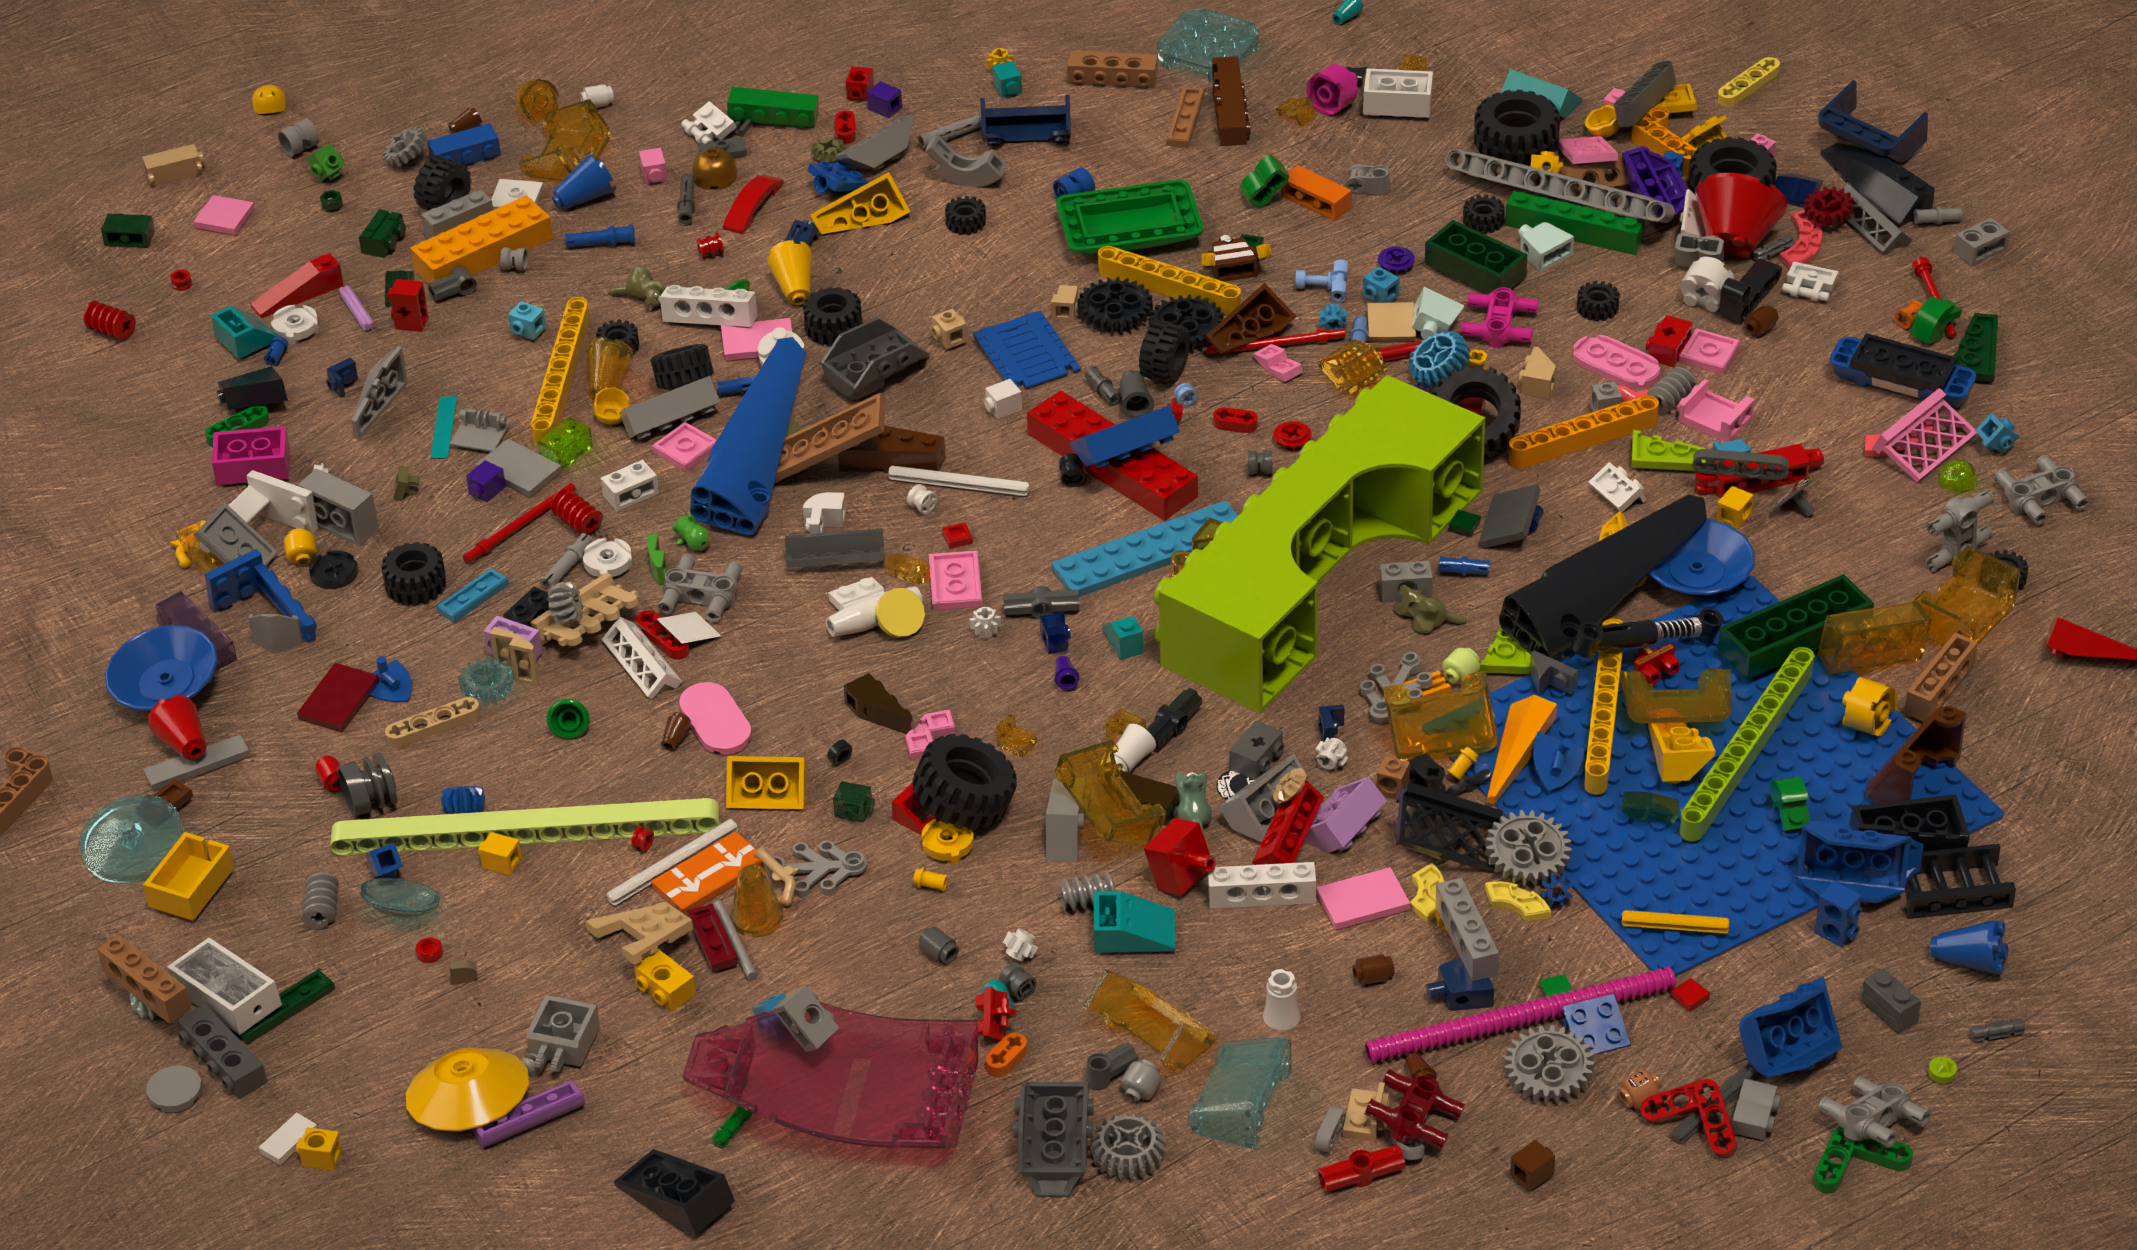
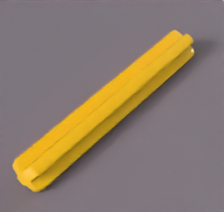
M1624 910L1622 913V925L1627 927L1727 934L1729 931V919L1724 917Z

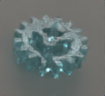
M486 657L484 661L477 658L475 664L468 662V669L462 668L461 675L458 676L461 693H465V697L473 696L477 700L483 699L484 703H487L488 699L491 698L497 701L498 695L505 697V691H511V684H514L512 667H508L506 661L500 663L497 657L493 661Z

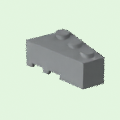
M1053 779L1046 811V861L1078 862L1081 829H1084L1087 805H1089V790H1085V780Z

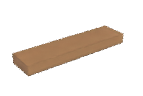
M1183 87L1166 139V146L1189 147L1205 96V89Z

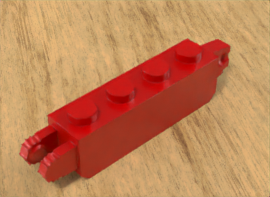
M1801 443L1759 452L1757 454L1779 455L1787 458L1789 461L1787 477L1782 480L1696 472L1695 480L1698 483L1695 484V492L1698 495L1715 493L1717 497L1722 498L1732 486L1748 493L1794 484L1808 477L1809 469L1824 465V455L1819 448L1804 449ZM1730 460L1722 462L1723 465L1728 467L1735 465ZM1754 462L1747 464V466L1752 469H1756L1759 467V465Z

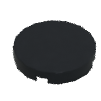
M337 550L329 551L327 555L322 557L321 554L316 556L309 566L311 582L323 589L345 587L355 580L359 571L357 561L352 554Z

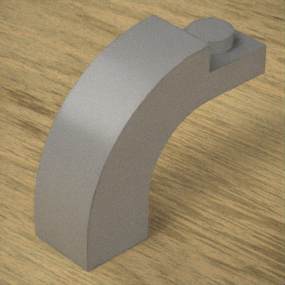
M938 134L931 137L925 150L929 157L937 163L934 171L944 179L957 185L982 187L992 184L1002 178L1007 166L993 149L979 157L970 158L956 153Z

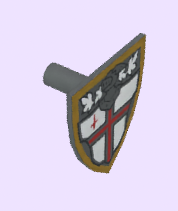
M1813 476L1805 477L1795 483L1778 499L1772 510L1774 511L1787 500L1793 498L1807 517L1813 514L1815 510L1807 501L1808 493L1802 490L1812 483Z

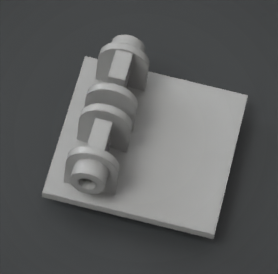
M466 407L460 410L459 417L463 421L449 444L451 446L492 452L498 447L511 421L507 420V416H504L503 413L485 411L484 413L483 410H478L477 412L475 409Z

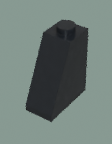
M272 366L218 382L220 390L216 391L219 403L224 404L228 410L288 400L283 379Z

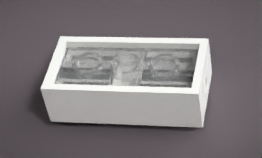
M207 938L167 966L169 974L186 987L189 1001L198 1007L205 1004L227 1027L239 1035L282 1005L274 980L211 938Z

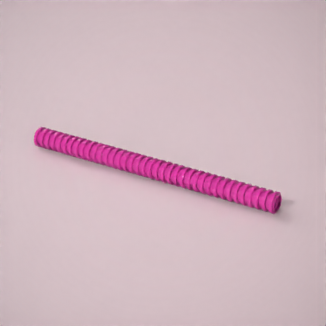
M1667 966L1663 970L1659 968L1655 972L1653 970L1648 971V974L1645 972L1640 973V976L1634 974L1632 978L1626 976L1624 980L1618 978L1616 982L1610 980L1608 984L1602 982L1600 986L1594 984L1592 988L1586 986L1584 990L1577 988L1576 992L1569 990L1568 994L1561 992L1560 996L1553 994L1552 998L1545 996L1544 1000L1537 998L1536 1002L1529 1000L1528 1004L1521 1002L1519 1006L1512 1004L1511 1008L1504 1006L1503 1010L1496 1008L1495 1012L1488 1010L1487 1014L1480 1012L1479 1016L1472 1014L1471 1018L1464 1016L1463 1020L1456 1018L1455 1022L1448 1020L1447 1024L1440 1022L1438 1026L1431 1024L1430 1028L1423 1026L1422 1030L1415 1028L1414 1032L1407 1030L1406 1034L1399 1032L1398 1036L1391 1034L1390 1038L1383 1036L1381 1040L1375 1038L1373 1042L1366 1040L1365 1051L1369 1062L1376 1064L1377 1060L1384 1062L1385 1058L1392 1060L1393 1056L1400 1058L1401 1054L1408 1056L1410 1052L1413 1054L1417 1053L1418 1050L1425 1052L1426 1048L1433 1050L1434 1046L1441 1048L1442 1044L1449 1046L1450 1042L1457 1044L1458 1040L1465 1042L1466 1038L1473 1040L1475 1036L1481 1038L1483 1034L1489 1036L1491 1032L1498 1034L1499 1030L1506 1032L1507 1028L1514 1030L1515 1026L1522 1028L1523 1024L1530 1026L1531 1022L1538 1024L1539 1020L1546 1022L1547 1018L1554 1020L1555 1016L1562 1018L1564 1014L1562 1006L1610 994L1615 995L1617 1004H1619V1001L1627 1002L1628 999L1635 1000V997L1643 998V995L1659 994V991L1664 993L1667 992V989L1671 991L1676 986V978L1673 970Z

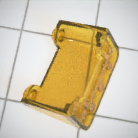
M591 99L549 111L542 124L544 132L550 138L540 156L533 157L530 154L523 156L518 165L528 177L563 181L590 153L595 154L593 157L595 161L599 159L610 139L609 127Z
M1705 669L1699 675L1698 689L1653 690V684L1647 683L1646 677L1640 671L1621 670V686L1627 714L1636 723L1724 721L1731 714V669Z
M1486 671L1475 672L1465 676L1461 683L1462 691L1411 699L1409 689L1405 686L1383 687L1397 759L1408 761L1422 753H1427L1433 760L1459 756L1461 754L1460 750H1464L1466 746L1475 753L1486 752L1495 748L1498 744L1497 726Z
M1113 740L1060 755L1055 769L1058 781L1062 782L1091 822L1099 837L1109 842L1147 845L1161 831L1166 811L1161 804L1152 806L1149 803L1142 805L1120 776L1123 766L1121 763L1116 764L1114 753H1117L1119 748Z

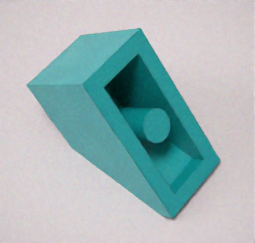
M1134 616L1102 625L1105 635L1120 660L1144 654L1143 631Z

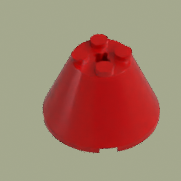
M1738 173L1712 174L1707 176L1704 182L1699 181L1695 195L1706 236H1714L1724 240V257L1730 255L1749 258L1751 252L1783 217L1787 208V200L1779 189L1773 185H1770L1769 188L1759 183V178Z

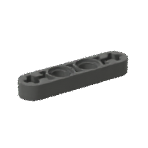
M1700 449L1694 453L1692 463L1694 470L1703 474L1782 480L1789 473V461L1787 458L1779 455ZM1730 460L1735 465L1728 467L1723 465L1722 462ZM1754 462L1757 463L1759 467L1756 469L1749 468L1747 464Z

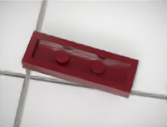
M713 904L688 910L687 915L692 919L694 933L712 972L738 965L737 956Z

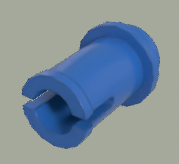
M277 336L270 341V348L264 356V361L268 365L273 366L274 363V366L278 364L280 357L288 349L287 340Z

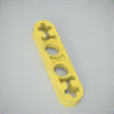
M1773 57L1763 58L1718 90V103L1724 107L1734 106L1779 74V60Z

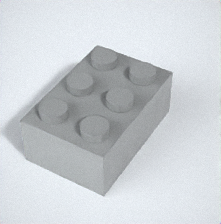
M317 468L298 484L299 487L312 491L318 528L358 546L365 543L379 530L373 495L369 491L363 490Z

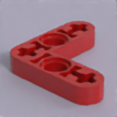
M1702 1079L1650 1096L1642 1102L1641 1113L1645 1120L1651 1124L1663 1123L1700 1111L1707 1137L1714 1153L1718 1157L1729 1158L1736 1152L1737 1141L1722 1093L1715 1081ZM1706 1087L1713 1091L1711 1092L1714 1103L1712 1105H1709L1706 1097L1702 1095ZM1679 1095L1688 1097V1104L1683 1108H1676L1673 1105L1674 1099ZM1664 1100H1667L1672 1111H1667ZM1654 1104L1657 1108H1660L1657 1110L1658 1114L1656 1116L1649 1112L1651 1111V1105ZM1713 1112L1723 1114V1120L1718 1125H1712L1708 1122V1117ZM1722 1131L1724 1138L1729 1142L1727 1149L1722 1150L1718 1146L1720 1145V1139L1717 1132Z

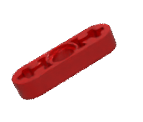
M645 610L637 615V626L667 656L680 660L689 655V642L682 644L657 620L662 618L659 614L652 610ZM659 633H668V634H669V635L666 636V637H658V636H657Z

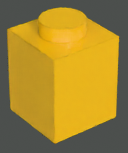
M493 832L489 834L485 841L481 842L478 849L482 868L509 876L522 859L518 839Z

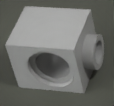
M1615 381L1592 385L1591 409L1593 412L1622 402V396Z

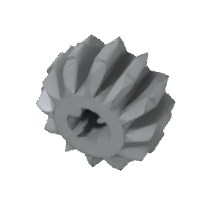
M561 582L551 586V589H548L549 597L547 600L549 602L548 608H550L554 621L560 625H568L579 621L583 615V606L580 591L577 590L576 585L571 582Z

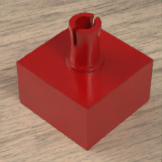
M1175 817L1143 848L1157 889L1182 896L1206 872H1212L1216 866L1215 857L1209 853L1201 826L1198 822Z

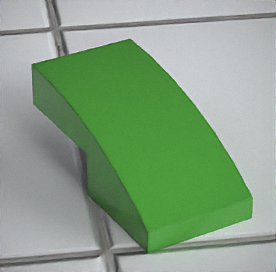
M648 534L651 571L658 585H664L665 573L667 571L665 550H660L658 534Z

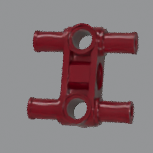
M1388 1069L1383 1083H1385V1086L1404 1094L1403 1100L1398 1108L1392 1109L1371 1098L1364 1115L1387 1124L1386 1127L1390 1130L1391 1136L1398 1142L1410 1143L1421 1140L1442 1150L1448 1133L1427 1125L1426 1120L1431 1111L1439 1110L1458 1120L1465 1107V1103L1444 1095L1441 1088H1439L1438 1082L1432 1077L1419 1076L1409 1079Z

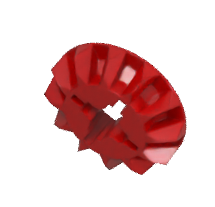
M1296 421L1281 423L1273 432V439L1276 441V445L1283 446L1284 449L1292 448L1295 450L1296 447L1303 448L1312 437L1311 429L1307 425Z

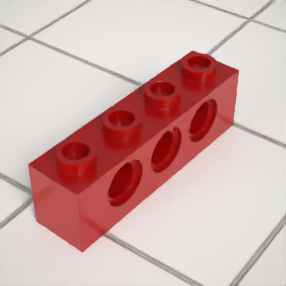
M1307 780L1301 791L1293 799L1279 804L1252 861L1254 865L1294 863L1324 799V796Z

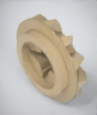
M1295 768L1290 773H1286L1275 786V790L1272 793L1273 799L1277 803L1293 799L1305 785L1307 773L1302 768Z

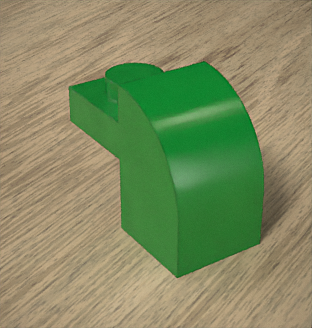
M1932 296L1919 309L1910 334L1928 344L1939 341L1943 337L1947 323L1960 318L1963 309L1955 306V303L1950 300H1940Z
M1796 776L1768 782L1773 808L1779 807L1783 832L1802 829L1803 825L1810 822L1806 802L1809 797L1802 778Z

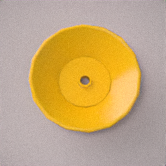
M464 1048L454 1050L431 1062L414 1076L405 1093L406 1110L417 1123L434 1130L459 1132L483 1127L506 1116L522 1101L529 1087L528 1068L517 1056L500 1049Z

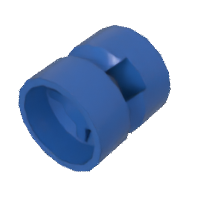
M1080 167L1068 175L1056 179L1053 182V191L1058 199L1062 195L1095 191V183L1088 170Z

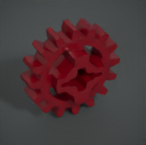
M1833 186L1832 189L1824 187L1823 191L1815 189V194L1809 193L1808 199L1804 200V213L1807 215L1808 221L1814 220L1815 225L1822 223L1823 227L1827 224H1831L1834 227L1836 222L1843 224V219L1849 220L1850 214H1854V198H1851V193H1845L1843 188L1837 191L1836 186Z

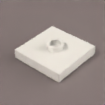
M499 179L491 198L493 210L526 195L538 204L544 189L543 182Z

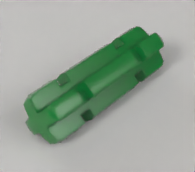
M740 1103L735 1109L736 1112H732L720 1126L721 1129H718L713 1134L712 1143L715 1146L724 1148L730 1141L729 1139L733 1138L745 1124L743 1121H747L751 1117L752 1107L745 1103Z

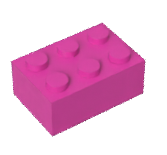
M286 426L214 432L212 466L216 485L248 483L247 475L252 470L279 480L289 479L290 446Z

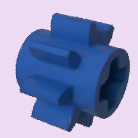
M1552 873L1550 882H1542V885L1547 887V891L1541 893V896H1549V905H1552L1554 901H1559L1560 905L1564 906L1563 899L1565 897L1573 898V895L1567 891L1574 884H1566L1565 874L1560 879L1556 878ZM1559 883L1562 885L1564 893H1558L1555 896L1553 895V889L1550 887H1556Z

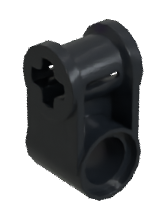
M1422 753L1408 760L1410 762L1411 783L1446 793V787L1443 784L1445 769L1437 764L1427 753Z

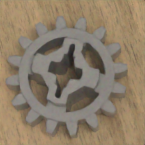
M418 126L410 127L408 130L404 129L400 134L394 135L389 140L390 145L384 148L386 151L382 153L383 158L392 167L396 165L399 167L402 163H408L409 160L416 158L421 153L420 149L426 146L424 142L428 140L427 135Z

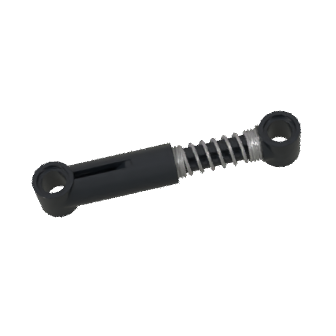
M1705 608L1700 611L1699 615L1682 620H1667L1664 622L1644 620L1602 626L1592 622H1585L1579 627L1572 643V649L1581 657L1591 658L1599 651L1649 646L1662 641V639L1667 641L1668 638L1670 640L1674 638L1679 639L1680 637L1684 639L1687 636L1688 638H1695L1702 643H1712L1716 639L1720 627H1722L1724 618L1717 610Z

